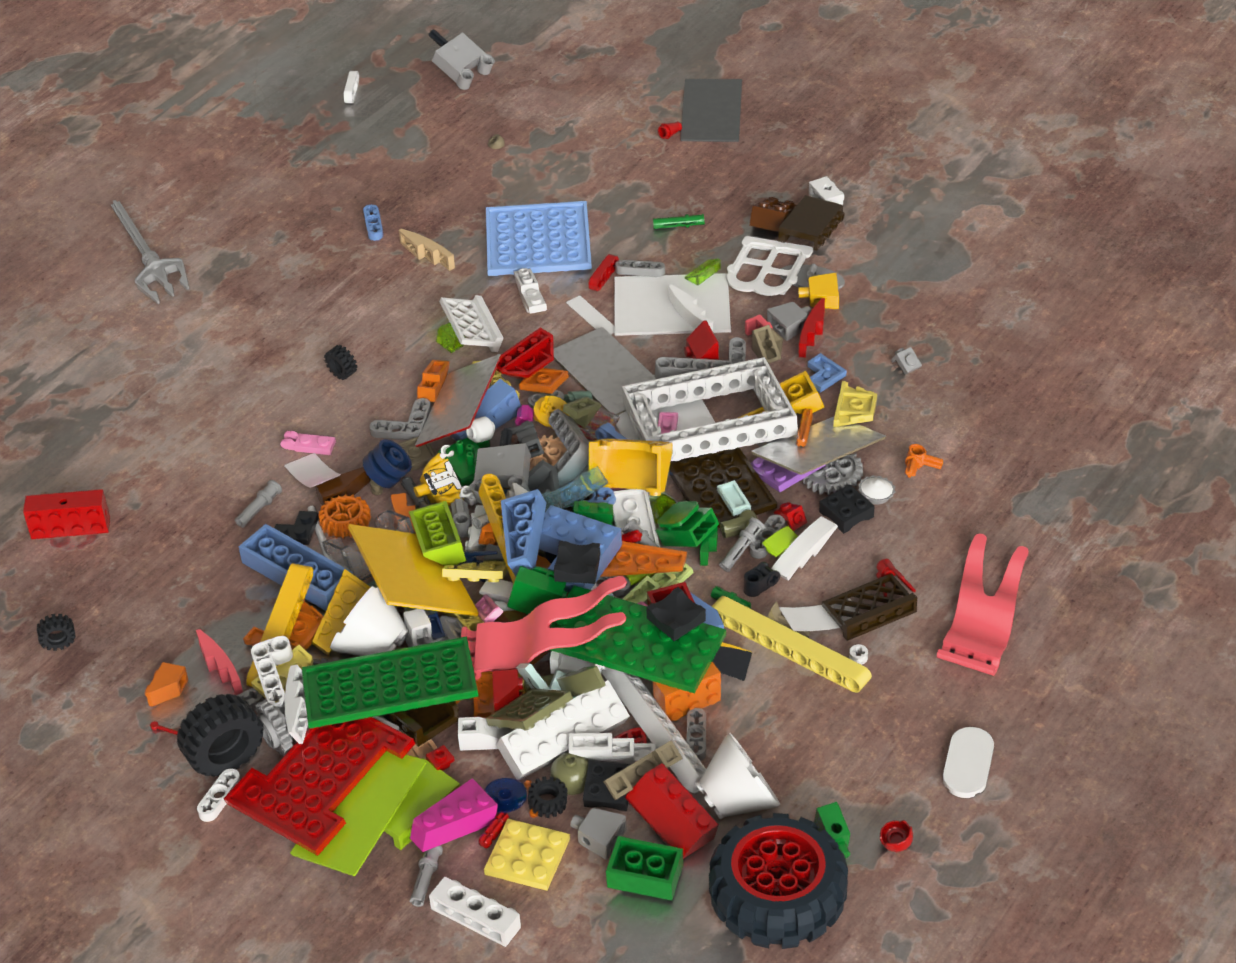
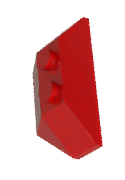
M540 327L501 354L502 357L496 370L513 378L531 377L554 360L553 335Z

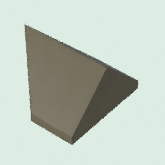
M770 325L752 331V351L758 358L765 357L768 363L782 359L781 352L784 339Z

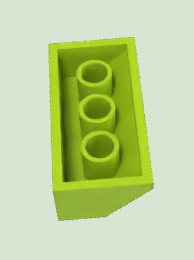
M447 501L409 511L424 557L444 566L458 565L466 561L463 546Z

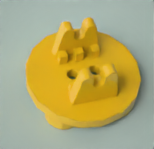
M546 395L535 402L533 418L542 425L552 428L548 421L550 414L556 409L563 412V406L567 403L559 397Z

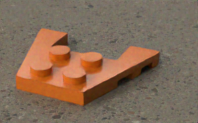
M305 599L289 638L292 650L298 645L305 650L311 646L324 617L313 606H309ZM253 627L243 638L244 644L254 646L260 643L264 630Z

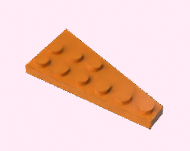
M622 541L621 548L600 577L683 571L687 552Z

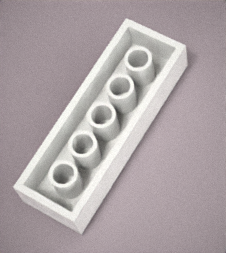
M609 680L605 681L606 686L581 694L570 700L564 708L550 713L551 716L535 723L532 729L526 731L516 729L499 739L496 746L517 781L554 762L562 753L569 752V733H607L625 723L630 715Z

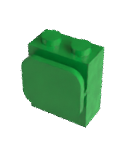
M681 501L671 506L658 519L659 527L655 531L663 546L697 547L719 525V522L712 508H699V504L696 501Z
M520 566L507 607L530 614L537 606L544 602L566 598L568 592L564 590L566 582H555L554 571L538 566L533 567L531 570Z

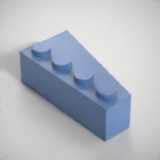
M499 379L486 391L474 419L485 416L495 424V429L516 417L521 403L515 389L502 379ZM466 430L450 435L455 441L468 438Z

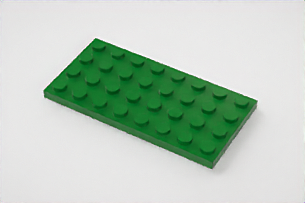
M574 585L566 598L582 596L592 590ZM606 595L588 612L573 618L554 621L550 624V628H580L596 622L607 614L623 612L626 616V621L622 625L606 629L599 636L585 644L550 650L695 694L726 637V629L702 623L673 641L647 619V606Z
M467 636L302 667L309 729L479 697Z

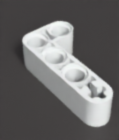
M278 636L255 644L251 649V654L266 700L273 707H277L285 716V692L276 666L290 661L293 657V651L289 639L285 636Z

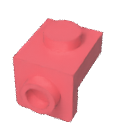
M757 315L745 321V334L749 336L753 330L770 325L772 329L773 327L761 315Z

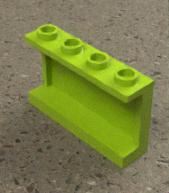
M427 760L425 767L384 830V832L393 837L394 846L399 850H402L412 841L410 836L413 819L460 787L459 782L442 770H436Z

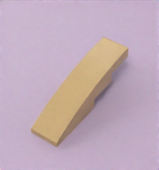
M402 228L399 229L400 243L416 258L422 259L425 257L433 265L441 263L449 271L455 268L454 254L446 248L422 235Z

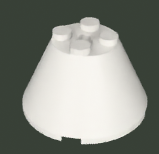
M372 586L344 621L345 627L341 632L336 633L330 649L356 656L395 650L396 646L400 647L409 630L406 629L407 627L394 605H387L379 588Z
M731 733L725 736L701 779L696 783L703 794L706 792L704 796L706 802L711 808L715 806L714 811L720 819L777 808L780 802L762 774L758 773L752 764L753 761Z

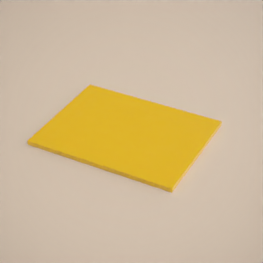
M349 524L348 529L387 605L478 616L479 612L461 579L451 581L448 580V577H442L444 565L423 556L416 534Z

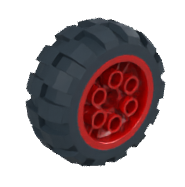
M773 813V818L762 819L761 815L746 819L742 828L734 826L721 839V844H718L714 849L709 862V893L711 894V904L718 918L722 922L726 921V927L739 938L750 937L751 942L756 946L769 948L770 944H782V949L798 947L800 941L807 939L809 943L826 932L827 926L832 927L843 912L844 902L847 900L848 867L844 854L839 849L837 842L825 829L819 832L815 822L800 817L798 821L789 819V814Z

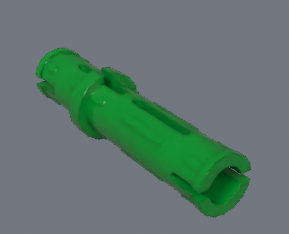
M704 214L653 218L654 229L683 226L690 228V226L705 225Z

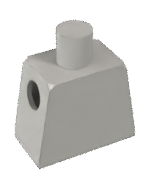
M789 302L767 309V322H770L773 329L788 341L801 333L804 323L812 310L809 306L800 308L795 302Z
M593 808L589 811L586 818L574 815L571 827L578 830V842L580 845L607 860L613 852L617 837H622L627 830L626 816Z

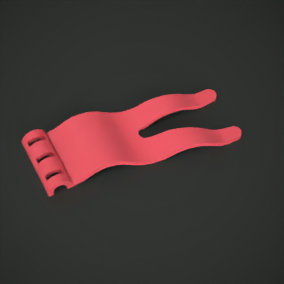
M976 534L969 547L954 621L943 640L942 649H939L937 652V658L995 676L1001 656L1010 638L1019 582L1029 550L1024 546H1019L1009 561L999 589L994 596H987L984 593L982 580L983 558L987 537L984 534Z
M618 576L607 579L594 590L582 596L559 598L544 602L526 617L514 622L477 624L476 631H470L466 626L462 627L461 637L467 636V640H471L468 641L470 655L474 656L471 657L475 680L481 677L482 672L516 669L520 663H530L536 656L547 650L579 646L593 640L608 628L622 625L626 621V616L623 612L607 614L596 622L580 628H550L552 622L582 615L594 608L609 593L625 587L627 584L625 577Z

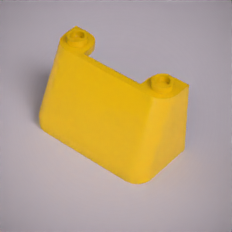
M599 439L590 441L589 487L642 489L649 492L651 496H660L662 492H665L673 443L628 439Z

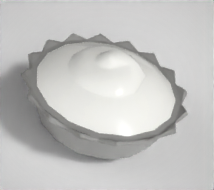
M872 475L871 477H865L858 484V490L861 492V495L872 504H883L893 497V494L896 492L892 481H888L887 478H882L881 476L876 477Z

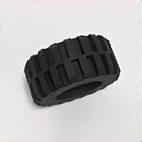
M220 694L216 695L215 698L205 699L204 703H199L193 711L190 710L187 718L183 719L180 724L181 728L178 729L177 734L179 750L197 773L215 777L219 776L226 769L237 770L240 768V765L246 764L250 760L249 758L255 755L257 747L261 745L263 737V724L247 701L233 694H226V696Z

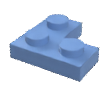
M821 353L808 361L807 367L816 372L810 379L816 390L820 393L846 377L847 370Z

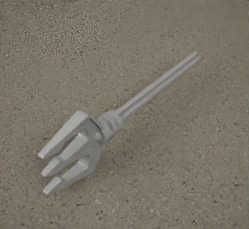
M114 200L111 207L142 254L141 260L145 268L135 278L138 290L157 304H160L157 291H150L147 285L153 281H158L164 286L165 291L174 297V288L169 283L167 275L179 271L181 274L180 284L189 290L183 260L181 258L160 259L155 251L150 250L121 202Z

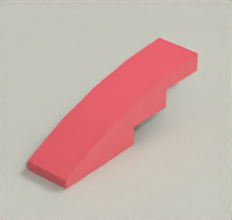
M196 630L198 642L209 672L217 670L222 683L230 681L235 695L243 693L240 678L226 653L202 630Z

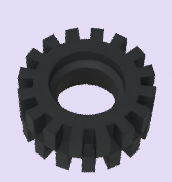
M336 345L325 353L324 362L327 363L326 367L330 368L329 371L333 372V376H337L338 379L345 380L357 371V361L353 359L354 356L350 354L349 350H346V347Z
M51 614L52 617L49 618L47 615L45 620L41 619L40 624H37V635L39 644L43 648L46 647L47 650L53 648V651H57V648L63 650L64 646L68 648L70 643L74 642L76 637L74 624L67 615L63 617L62 614H58V616ZM53 631H61L57 634H50Z
M544 776L542 781L538 778L535 783H531V787L528 790V804L533 813L538 811L539 817L546 814V818H549L550 814L556 817L557 812L559 814L563 813V810L566 809L568 790L567 787L565 788L564 782L560 784V779L557 778L556 781H553L554 777L550 776V779L546 780V776ZM544 794H551L556 798L552 800H544L540 798V796Z

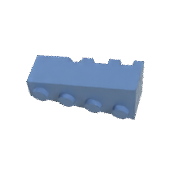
M538 489L501 500L507 564L515 576H517L520 566L530 570L536 567L546 509V501Z

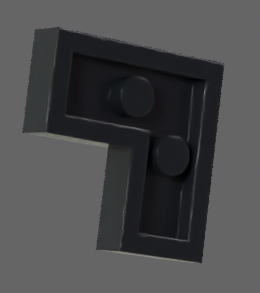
M299 511L294 525L276 524L274 529L303 545H309L319 519L318 512Z

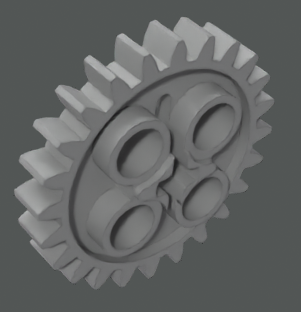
M856 453L846 455L826 464V466L805 477L803 484H807L808 489L812 488V492L819 490L820 495L823 492H827L829 496L831 492L835 493L848 485L857 486V481H861V476H863V463H861V458H857Z

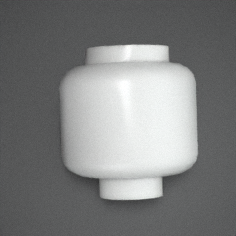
M485 416L476 418L471 427L466 429V434L475 443L491 440L495 432V424Z

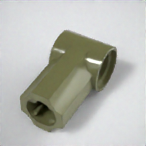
M746 510L738 518L720 522L723 538L739 535L741 530H745L750 523V518L758 519L753 510Z

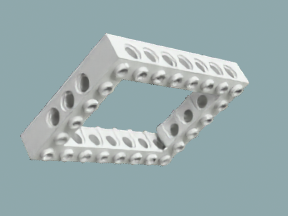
M765 357L622 386L623 404L639 440L672 442L673 452L671 461H679L684 458L698 457L708 453L789 438L798 434L797 415ZM750 389H754L765 412L760 414L745 415L741 418L726 419V421L712 424L707 423V425L689 427L678 431L672 430L661 434L660 426H657L656 417L652 415V410L691 403L696 400L710 399L720 395L725 396L730 393L744 392Z

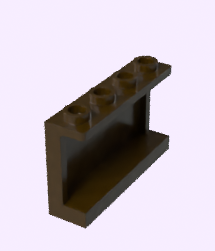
M805 195L779 226L778 241L785 243L790 236L813 241L814 250L818 251L824 245L825 240L830 238L833 230H836L838 224L843 221L845 216L843 205Z
M455 701L382 716L389 722L399 726V730L413 738L419 747L458 722L459 708Z

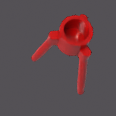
M882 559L878 562L876 566L878 570L876 576L878 579L892 573L912 592H916V589L904 578L889 559ZM883 592V596L887 597V593Z

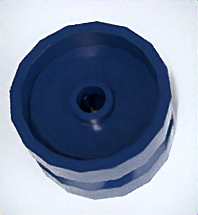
M388 439L381 440L362 460L367 475L383 488L394 487L412 468V462L406 451L399 444Z

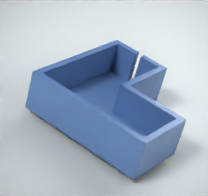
M550 505L544 514L539 549L557 555L559 541H567L576 545L600 543L601 555L596 577L597 582L622 546L621 528ZM557 557L549 566L548 570L554 571V565L556 563ZM566 582L564 590L570 592L574 585L591 590L595 584Z

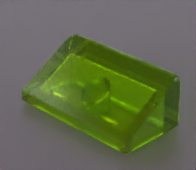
M706 260L686 275L685 279L700 285L721 269V260Z

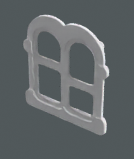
M745 236L742 240V249L735 262L727 267V282L729 286L738 291H754L766 296L784 295L792 284L797 283V274L805 259L812 255L813 247ZM751 248L771 251L766 260L747 257ZM778 253L798 256L790 270L773 268L771 265ZM742 264L762 266V269L755 280L743 282L736 278ZM768 273L787 276L785 282L780 286L772 287L764 283V278Z

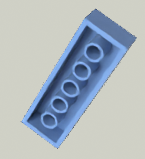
M267 524L263 525L238 546L243 564L281 586L292 563L311 566L313 568V578L305 599L325 611L334 595L342 573L346 569Z

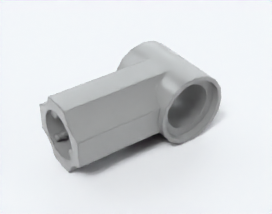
M462 498L455 499L451 503L452 517L459 537L464 538L468 536V528L471 527L468 503Z

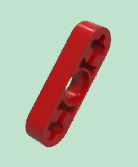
M608 254L590 277L589 289L594 291L601 290L616 270L615 263L619 261L618 256Z

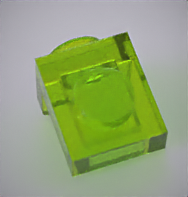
M661 494L650 504L656 524H658V519L671 506L676 504V500Z

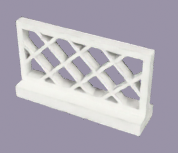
M475 295L473 300L441 297L439 302L460 344L489 346L491 352L499 351L503 336L482 296Z

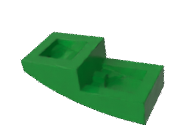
M718 526L701 543L700 566H708L709 552H717Z

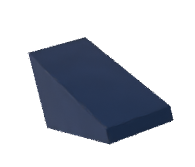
M438 613L427 615L431 622L432 639L445 637Z

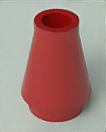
M678 121L663 123L658 128V134L662 139H669L682 130V125Z

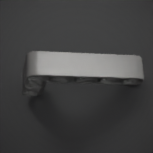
M739 337L732 338L729 342L728 360L660 357L655 362V378L659 379L743 362L746 357V342Z
M556 409L551 413L548 421L567 449L554 465L557 468L561 492L588 465L589 441L571 417Z

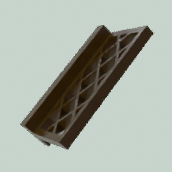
M891 573L822 601V607L843 630V637L848 641L916 613L917 596L914 593L909 594ZM891 582L894 586L890 588L882 585ZM874 590L877 592L876 595L865 593V591ZM880 592L890 593V597L879 596ZM894 594L903 596L899 599L893 598ZM856 597L859 598V601H848V598ZM862 600H872L873 603L872 605L862 603ZM877 601L887 603L882 606H875ZM838 604L842 606L841 609H835L831 605ZM845 606L856 608L855 612L844 610ZM859 609L870 610L863 614L858 613ZM842 616L852 617L846 621L841 619Z

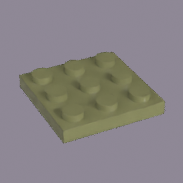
M532 688L488 716L486 721L488 726L523 729L524 731L530 730L538 721L549 718L551 716L550 713L564 708L566 703L572 700L573 697L570 691Z

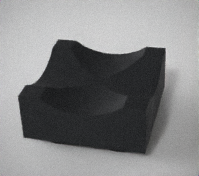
M851 485L819 501V512L823 516L830 518L843 534L848 532L857 523L874 517L875 506Z
M559 541L557 559L554 565V581L595 584L601 555L600 543L576 545L567 541Z
M679 587L672 590L663 600L646 607L647 619L673 641L706 621V609L691 601Z
M589 760L583 794L584 807H607L627 811L628 801L625 797L628 793L614 800L603 781L631 764Z

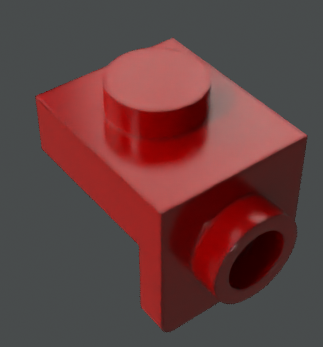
M787 502L780 505V508L774 511V515H781L793 531L807 523L802 505Z
M444 745L426 754V760L436 770L443 771L449 768L450 764L455 761L454 756Z

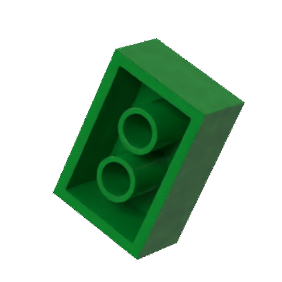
M618 836L606 869L607 888L673 900L683 868V849Z

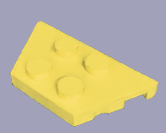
M842 381L833 427L873 421L877 393L867 391L859 386L856 389L848 386V382Z

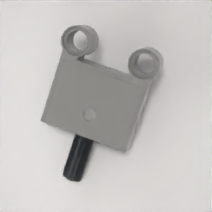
M434 29L428 34L441 47L435 51L432 62L454 80L460 89H469L474 77L471 69L477 66L478 72L482 75H488L491 72L494 58L486 54L463 32L449 42Z
M504 428L501 431L500 446L478 449L475 477L471 484V490L476 501L482 504L478 491L482 477L485 474L497 476L502 488L511 489L512 483H517L530 492L528 479L531 454L526 443L511 445L512 430Z

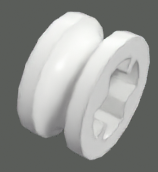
M853 645L850 648L849 659L861 665L865 664L868 660V649L864 645Z

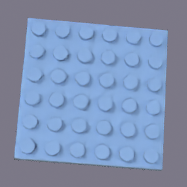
M587 201L486 207L488 276L514 275L515 271H519L522 268L531 269L533 273L592 269Z

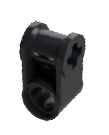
M766 562L759 563L744 575L743 591L745 595L756 597L768 588L773 587L780 579V572L772 570Z

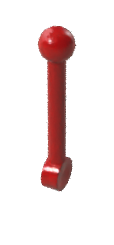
M153 721L150 724L152 730L159 729L175 735L178 734V731L161 726L157 721Z

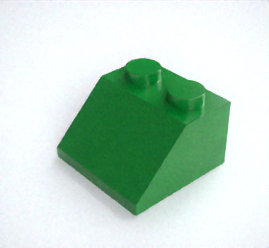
M584 500L574 501L572 506L573 513L612 525L613 504L605 502L592 503Z

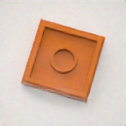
M542 368L531 377L524 378L519 383L520 390L552 394L569 377L568 371Z

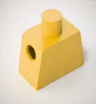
M837 273L809 277L808 287H798L799 298L809 297L811 307H814L821 298H825V308L839 309Z

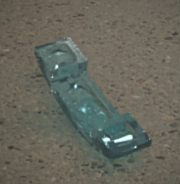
M597 466L583 473L579 479L551 493L548 491L542 494L546 501L545 512L550 505L561 509L568 508L573 505L574 501H581L605 486L608 481Z

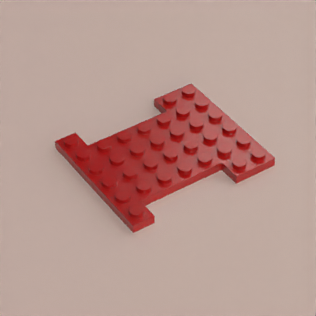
M373 717L311 728L306 731L303 744L297 742L267 776L251 768L226 795L224 801L227 805L318 856L346 824L344 818L333 813L339 804L386 751L403 759L416 743L413 738Z

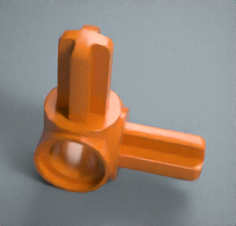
M912 444L909 446L905 459V474L911 478V476L916 475L917 469L923 465L941 469L943 459L927 455V451L922 445Z

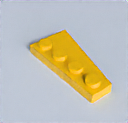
M346 569L342 573V577L312 641L314 646L328 656L333 651L330 649L336 633L341 632L345 627V619L364 594L371 588Z

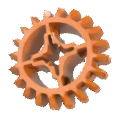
M345 494L341 497L338 495L337 498L331 497L330 501H325V504L321 506L318 514L319 525L324 533H327L329 537L334 535L335 539L342 537L344 540L348 536L352 538L348 529L349 524L369 527V522L371 521L370 508L366 501L362 500L360 496L355 497L354 494L351 496Z

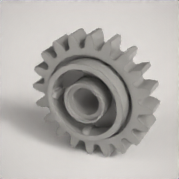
M264 700L255 706L257 716L263 724V738L269 747H272L284 757L293 747V737L288 733L283 713L277 707H273L269 701Z

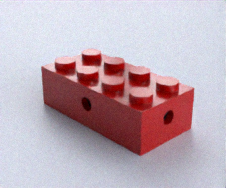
M103 489L25 496L23 513L31 539L109 533L110 514Z

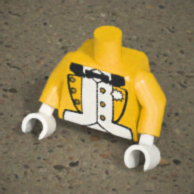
M444 445L441 448V453L436 454L422 470L421 485L414 487V493L417 498L427 495L430 503L447 501L448 506H451L455 499L473 498L474 494L472 493L466 495V492L471 487H461L449 460H445L446 456L451 457L454 455V451L446 454V449L450 445Z

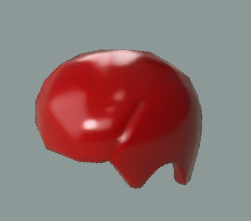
M905 820L887 822L880 830L879 837L882 845L892 852L906 850L913 841L912 826H909Z

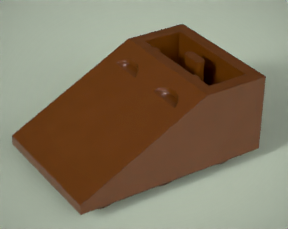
M775 197L764 199L752 206L749 226L779 232V226L797 205L789 200L784 202L778 201L779 199Z

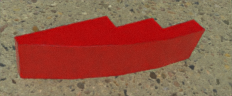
M821 298L814 306L804 323L799 341V357L806 358L807 346L815 345V335H823L825 298Z

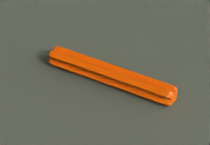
M805 408L803 410L796 438V445L798 447H805L807 444L813 417L812 409L808 410Z

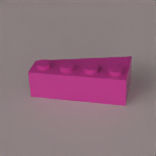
M472 778L413 819L410 839L424 852L488 827L495 819L498 804Z

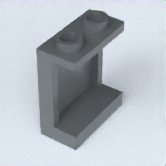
M541 460L529 471L528 487L530 491L536 489L540 491L546 501V512L550 505L555 506L562 498L557 468Z

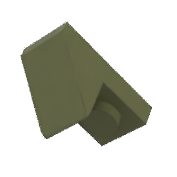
M584 397L565 404L563 412L568 414L575 423L582 427H587L600 409L601 404L589 397Z

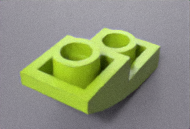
M786 526L768 537L762 544L766 547L769 554L778 557L784 553L798 535L789 526Z

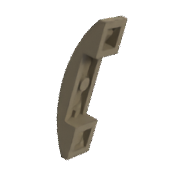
M671 740L603 782L614 800L633 790V787L648 771L661 763L668 768L683 758Z

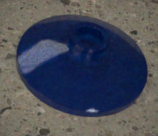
M512 778L496 779L489 783L484 790L498 804L496 812L501 813L519 809L527 798L525 786Z

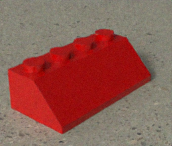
M663 763L645 773L633 787V790L629 791L625 797L668 846L683 849V859L715 839L719 824Z

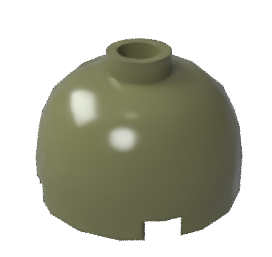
M569 752L562 753L552 763L550 776L554 777L553 781H556L558 778L560 779V784L564 782L568 795L581 794L585 788L589 760Z

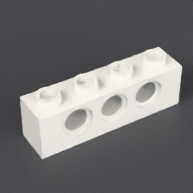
M444 877L429 895L432 910L505 947L521 928L520 914L516 910L507 908L496 900L489 899L478 891L461 885L456 880Z

